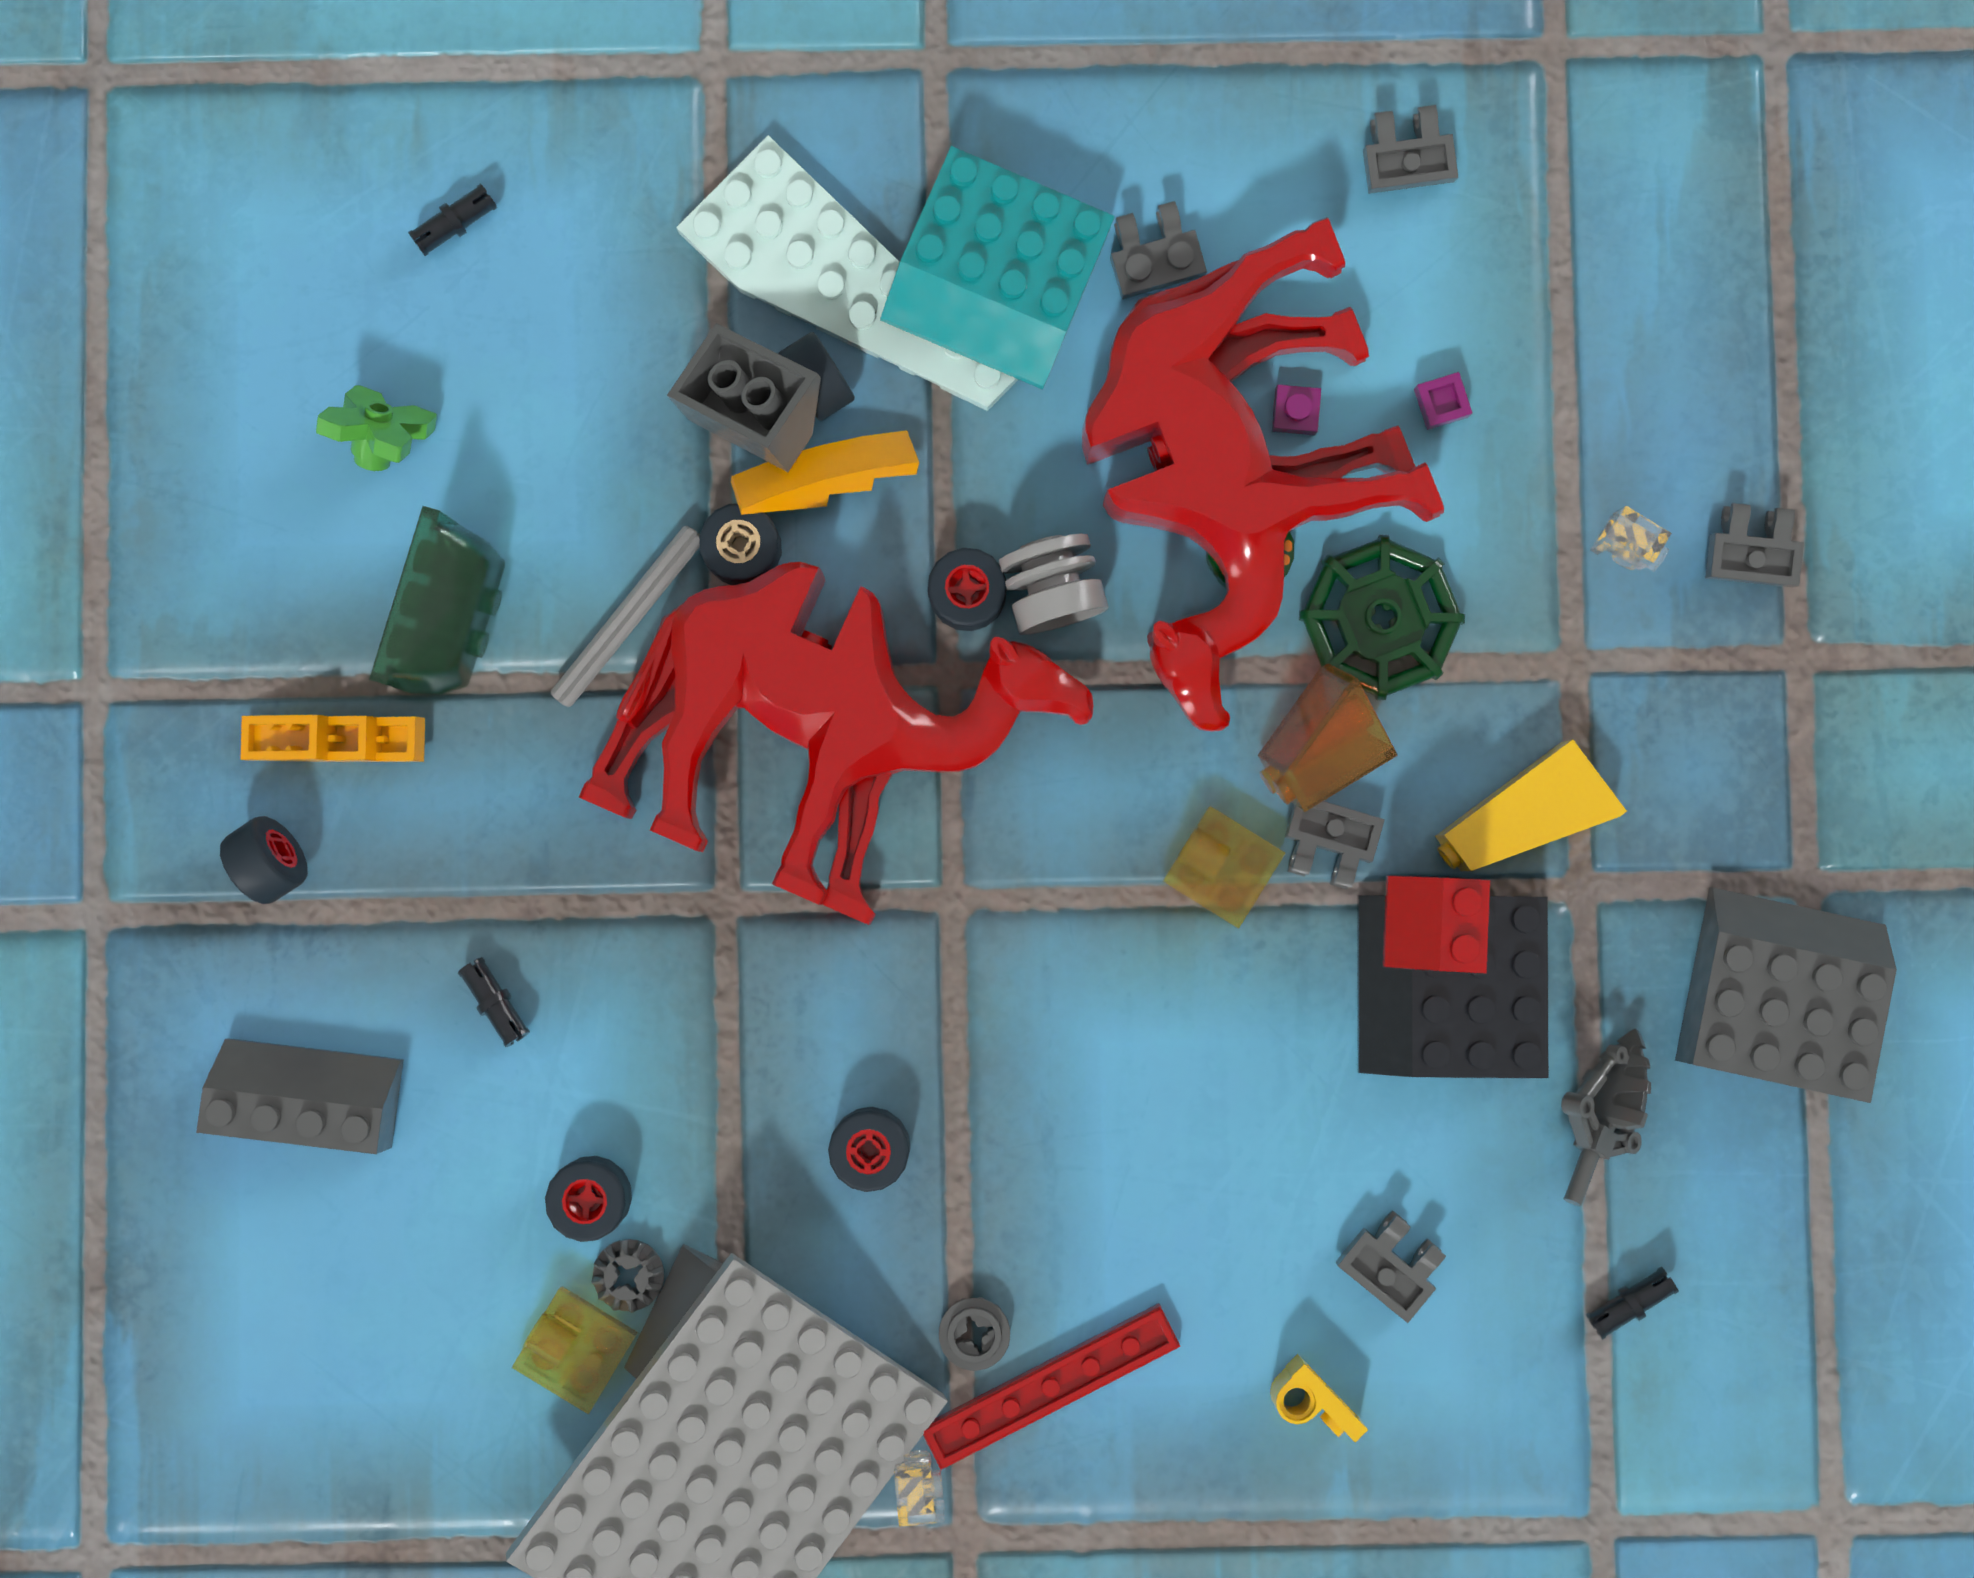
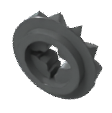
M634 1239L619 1240L607 1246L594 1262L591 1283L596 1289L598 1300L604 1301L613 1311L620 1310L633 1313L649 1306L656 1299L663 1286L664 1268L659 1255L648 1244ZM639 1264L643 1266L634 1278L637 1284L636 1288L628 1283L623 1286L619 1285L617 1288L613 1286L621 1275L618 1269L619 1266L622 1265L626 1270L632 1267L636 1268Z
M982 1297L962 1298L946 1310L939 1325L941 1349L954 1365L970 1371L987 1369L995 1365L1008 1349L1010 1342L1008 1319L997 1304H993ZM968 1316H971L972 1321H975L977 1327L985 1326L987 1328L992 1326L987 1329V1332L982 1334L981 1351H979L977 1344H974L971 1338L956 1340L967 1332Z

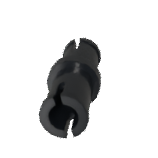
M480 183L477 185V188L450 206L447 203L440 206L441 212L413 231H409L408 234L419 247L422 254L427 256L429 252L457 234L461 237L467 233L466 227L491 210H495L497 206L491 196L487 195L486 189Z
M481 957L474 960L475 964L473 966L470 962L458 971V975L462 977L478 1002L477 1011L481 1016H487L506 1048L513 1045L514 1040L518 1042L530 1033V1030L526 1028L509 1000L512 996L509 991L501 989L485 964V960Z
M1663 1267L1658 1268L1656 1272L1629 1289L1627 1286L1621 1287L1617 1290L1618 1296L1591 1313L1585 1314L1602 1340L1635 1318L1638 1321L1646 1317L1645 1312L1679 1292L1671 1277H1667L1668 1274Z

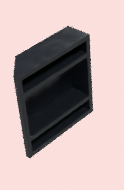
M1357 895L1358 1073L1435 1078H1549L1548 897L1490 896L1487 973H1467L1383 967L1386 895Z

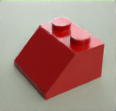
M1386 876L1383 967L1487 973L1490 880Z

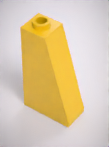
M1572 739L1559 743L1435 835L1441 844L1437 850L1450 868L1455 869L1458 867L1461 872L1473 871L1618 818L1626 813L1627 810Z

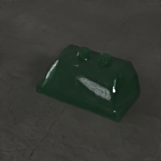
M422 506L369 677L371 681L411 694L442 695L467 687L477 657L482 658L488 646L489 633L485 632L489 617L490 615H496L502 599V591L498 590L505 568L504 559L488 541L458 524L440 510Z

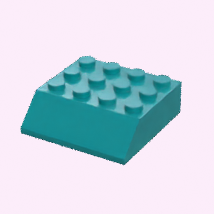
M951 146L900 260L880 321L1043 390L1115 216Z

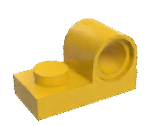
M1298 1354L1285 1366L1271 1384V1400L1281 1417L1289 1423L1297 1425L1307 1423L1323 1409L1324 1412L1319 1417L1338 1437L1345 1432L1356 1443L1368 1431L1362 1420ZM1293 1388L1305 1390L1304 1399L1297 1406H1287L1284 1404V1396L1289 1390Z

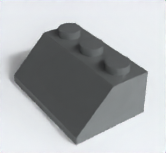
M716 323L667 396L691 422L789 472L813 435L821 377L818 373Z
M685 1244L682 1245L624 1368L637 1379L723 1265L722 1262Z

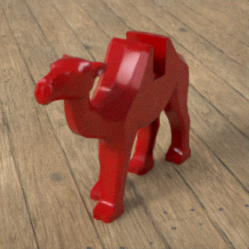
M1327 217L1313 222L1305 230H1295L1269 245L1245 253L1239 260L1222 266L1199 279L1139 299L1117 330L1110 350L1105 383L1089 407L1082 428V449L1087 465L1149 441L1152 446L1147 447V451L1155 471L1108 489L1103 501V507L1107 514L1121 523L1152 527L1190 538L1209 553L1225 576L1227 593L1219 606L1208 612L1190 616L1173 623L1158 621L1153 625V631L1147 635L1150 659L1154 671L1164 687L1177 701L1191 724L1203 731H1222L1230 723V715L1222 706L1219 681L1220 659L1255 641L1278 615L1283 599L1284 541L1288 532L1310 521L1340 519L1380 507L1402 506L1411 510L1425 522H1429L1444 513V505L1428 465L1424 462L1415 466L1398 425L1386 429L1379 434L1372 433L1346 445L1319 448L1310 453L1297 456L1269 455L1261 427L1251 407L1231 383L1248 369L1278 355L1300 352H1327L1339 357L1350 366L1361 364L1369 357L1367 344L1351 307L1337 311L1328 317H1288L1264 313L1236 324L1260 291L1279 278L1300 269L1317 272L1326 278H1333L1341 274L1342 268L1345 267L1346 263ZM1371 468H1377L1386 473L1369 478H1344L1348 474Z
M804 562L781 564L750 582L709 588L688 597L684 603L662 618L649 651L618 707L616 715L618 721L609 741L592 768V777L585 782L579 798L624 818L632 819L637 810L629 795L628 778L640 755L651 741L667 730L662 741L664 763L662 811L656 815L650 831L695 851L704 852L708 840L699 827L696 815L697 786L701 762L720 730L737 709L744 708L775 734L807 749L809 756V777L804 795L799 804L795 829L783 853L781 866L776 872L772 884L868 925H871L876 914L863 897L861 889L863 863L876 828L879 813V797L895 773L901 771L961 772L975 768L1000 748L1021 712L1064 715L1079 725L1087 724L1093 716V696L1082 682L1065 672L1047 655L1035 647L1022 642L1008 641L1001 637H994L990 642V657L981 676L975 697L969 707L953 717L935 715L913 700L897 680L886 637L883 609L878 599L868 589L860 586L832 650L828 640L804 630L826 581L819 567ZM839 804L838 849L829 874L830 885L826 890L817 876L813 862L821 839L835 822Z

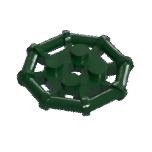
M1379 535L1377 540L1333 557L1327 555L1321 560L1323 567L1304 610L1299 611V621H1303L1322 667L1320 673L1325 678L1329 675L1375 695V700H1386L1390 694L1429 679L1438 680L1443 675L1442 667L1460 625L1465 624V614L1460 613L1442 567L1445 563L1439 557L1436 560L1391 541L1389 535ZM1377 558L1378 571L1355 579L1347 571L1350 568ZM1390 559L1421 574L1415 580L1397 576L1395 572L1390 570ZM1337 579L1346 587L1343 597L1339 601V606L1337 610H1323ZM1427 581L1430 583L1441 613L1430 612L1421 589ZM1381 605L1384 611L1392 610L1394 618L1388 621L1390 628L1383 629L1380 624L1373 623L1371 617L1376 614L1375 606ZM1322 621H1335L1345 644V647L1337 655H1335ZM1429 624H1440L1441 627L1428 655L1420 647L1423 634ZM1351 653L1356 654L1361 659L1376 663V677L1345 664L1343 661ZM1410 654L1419 664L1388 676V662Z

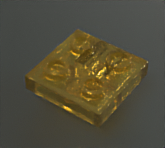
M1208 806L1162 882L1239 929L1286 853L1215 808Z
M562 1286L558 1289L548 1308L528 1335L522 1351L511 1368L589 1414L638 1332Z

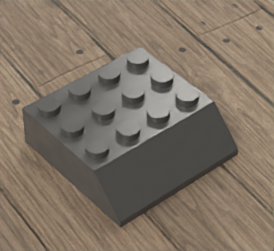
M1709 887L1675 1061L1871 1103L1897 971L1886 925Z

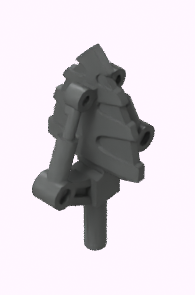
M1637 1029L1629 1031L1618 1039L1617 1042L1619 1044L1609 1045L1606 1051L1599 1056L1601 1060L1593 1069H1588L1582 1077L1584 1081L1577 1092H1567L1562 1098V1111L1568 1115L1575 1136L1573 1145L1581 1150L1564 1196V1200L1573 1205H1582L1599 1158L1609 1160L1610 1157L1625 1153L1636 1154L1641 1148V1135L1635 1132V1129L1644 1128L1648 1117V1114L1645 1113L1647 1094H1651V1082L1647 1078V1069H1650L1649 1059L1644 1057L1642 1050L1646 1046Z

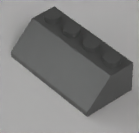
M227 1038L224 1040L202 1087L196 1133L369 1154L381 1153L392 1148L404 1059Z

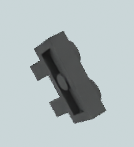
M1436 105L1418 107V114H1413V127L1418 139L1396 141L1393 111L1374 114V120H1370V132L1374 144L1366 145L1363 149L1368 194L1453 183L1458 179L1453 134L1440 136Z
M1175 201L1158 206L1159 211L1156 212V218L1163 239L1140 245L1137 224L1133 213L1116 218L1114 228L1121 251L1111 253L1110 260L1121 299L1206 275L1207 269L1196 231L1192 230L1182 233L1179 211Z
M1732 503L1731 507L1723 506L1721 515L1723 533L1710 534L1705 578L1792 588L1799 586L1804 542L1791 541L1795 510L1775 508V511H1767L1764 524L1767 538L1747 536L1751 505Z
M1298 794L1285 834V838L1297 841L1287 872L1303 877L1309 875L1316 848H1321L1340 854L1331 876L1330 885L1346 890L1348 887L1352 888L1359 860L1371 863L1374 860L1385 819Z
M1392 1210L1380 1224L1375 1236L1363 1228L1336 1260V1264L1405 1322L1409 1323L1436 1290L1435 1286L1427 1278L1442 1263L1446 1255L1428 1239L1417 1249L1410 1264H1407L1396 1255L1392 1249L1407 1234L1411 1227Z

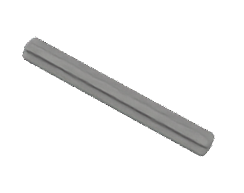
M689 526L682 527L553 687L551 695L558 702L567 707H571L699 549V533Z

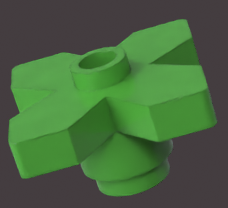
M355 385L345 393L343 407H328L318 415L316 433L338 442L351 441V453L354 455V462L359 467L371 471H383L390 467L391 461L399 463L410 454L412 439L425 440L435 431L437 414L415 405L392 407L385 402L382 393L361 385Z

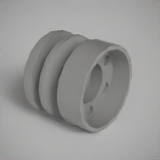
M1088 534L1045 537L1027 543L1020 547V549L999 559L1002 572L1006 574L1021 572L1005 581L1007 590H1028V596L1012 604L1020 635L1035 634L1068 626L1108 610L1109 606L1101 579L1080 580L1079 574L1087 571L1096 563L1094 556H1076L1090 548L1091 544Z

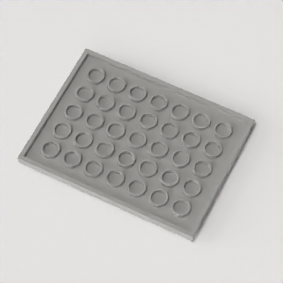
M731 1253L507 1550L506 1562L533 1578H817L920 1440L924 1430L928 1429L948 1401L942 1392Z

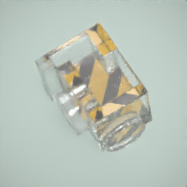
M1624 506L1612 513L1590 551L1598 555L1607 550L1612 553V560L1626 569L1635 570L1636 568L1641 570L1646 567L1654 572L1662 564L1669 552V549L1664 545L1672 533L1628 506Z
M916 1450L904 1454V1461L895 1464L894 1469L899 1527L944 1523L945 1500L936 1501L938 1498H943L941 1470H933L930 1451Z

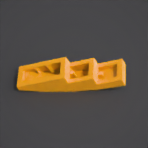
M907 430L860 436L805 449L801 452L789 472L769 462H765L731 477V484L741 515L827 507L830 494L872 491L874 478L916 475L919 460Z
M242 716L240 760L424 762L425 718Z

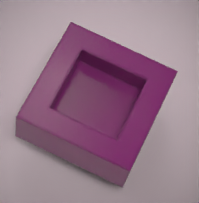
M1459 372L1418 384L1414 388L1427 430L1468 418L1473 414Z
M1277 385L1275 388L1272 432L1316 435L1319 423L1321 388Z

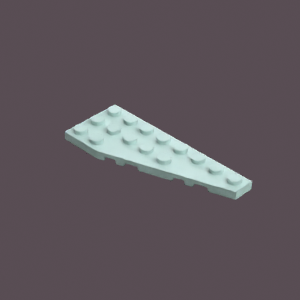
M769 135L676 227L679 234L740 293L772 305L776 310L790 317L791 315L815 326L817 330L865 353L899 366V369L913 376L916 374L940 386L941 389L986 411L1018 381L1014 377L880 321L900 262Z

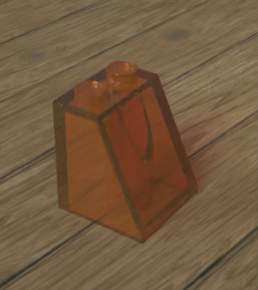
M1326 664L1318 670L1258 754L1265 768L1259 773L1272 794L1278 793L1286 805L1292 802L1302 811L1306 812L1395 758L1398 754L1359 680L1330 664Z

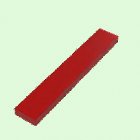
M1158 1303L935 1418L928 1429L924 1430L923 1436L940 1470L1181 1347Z

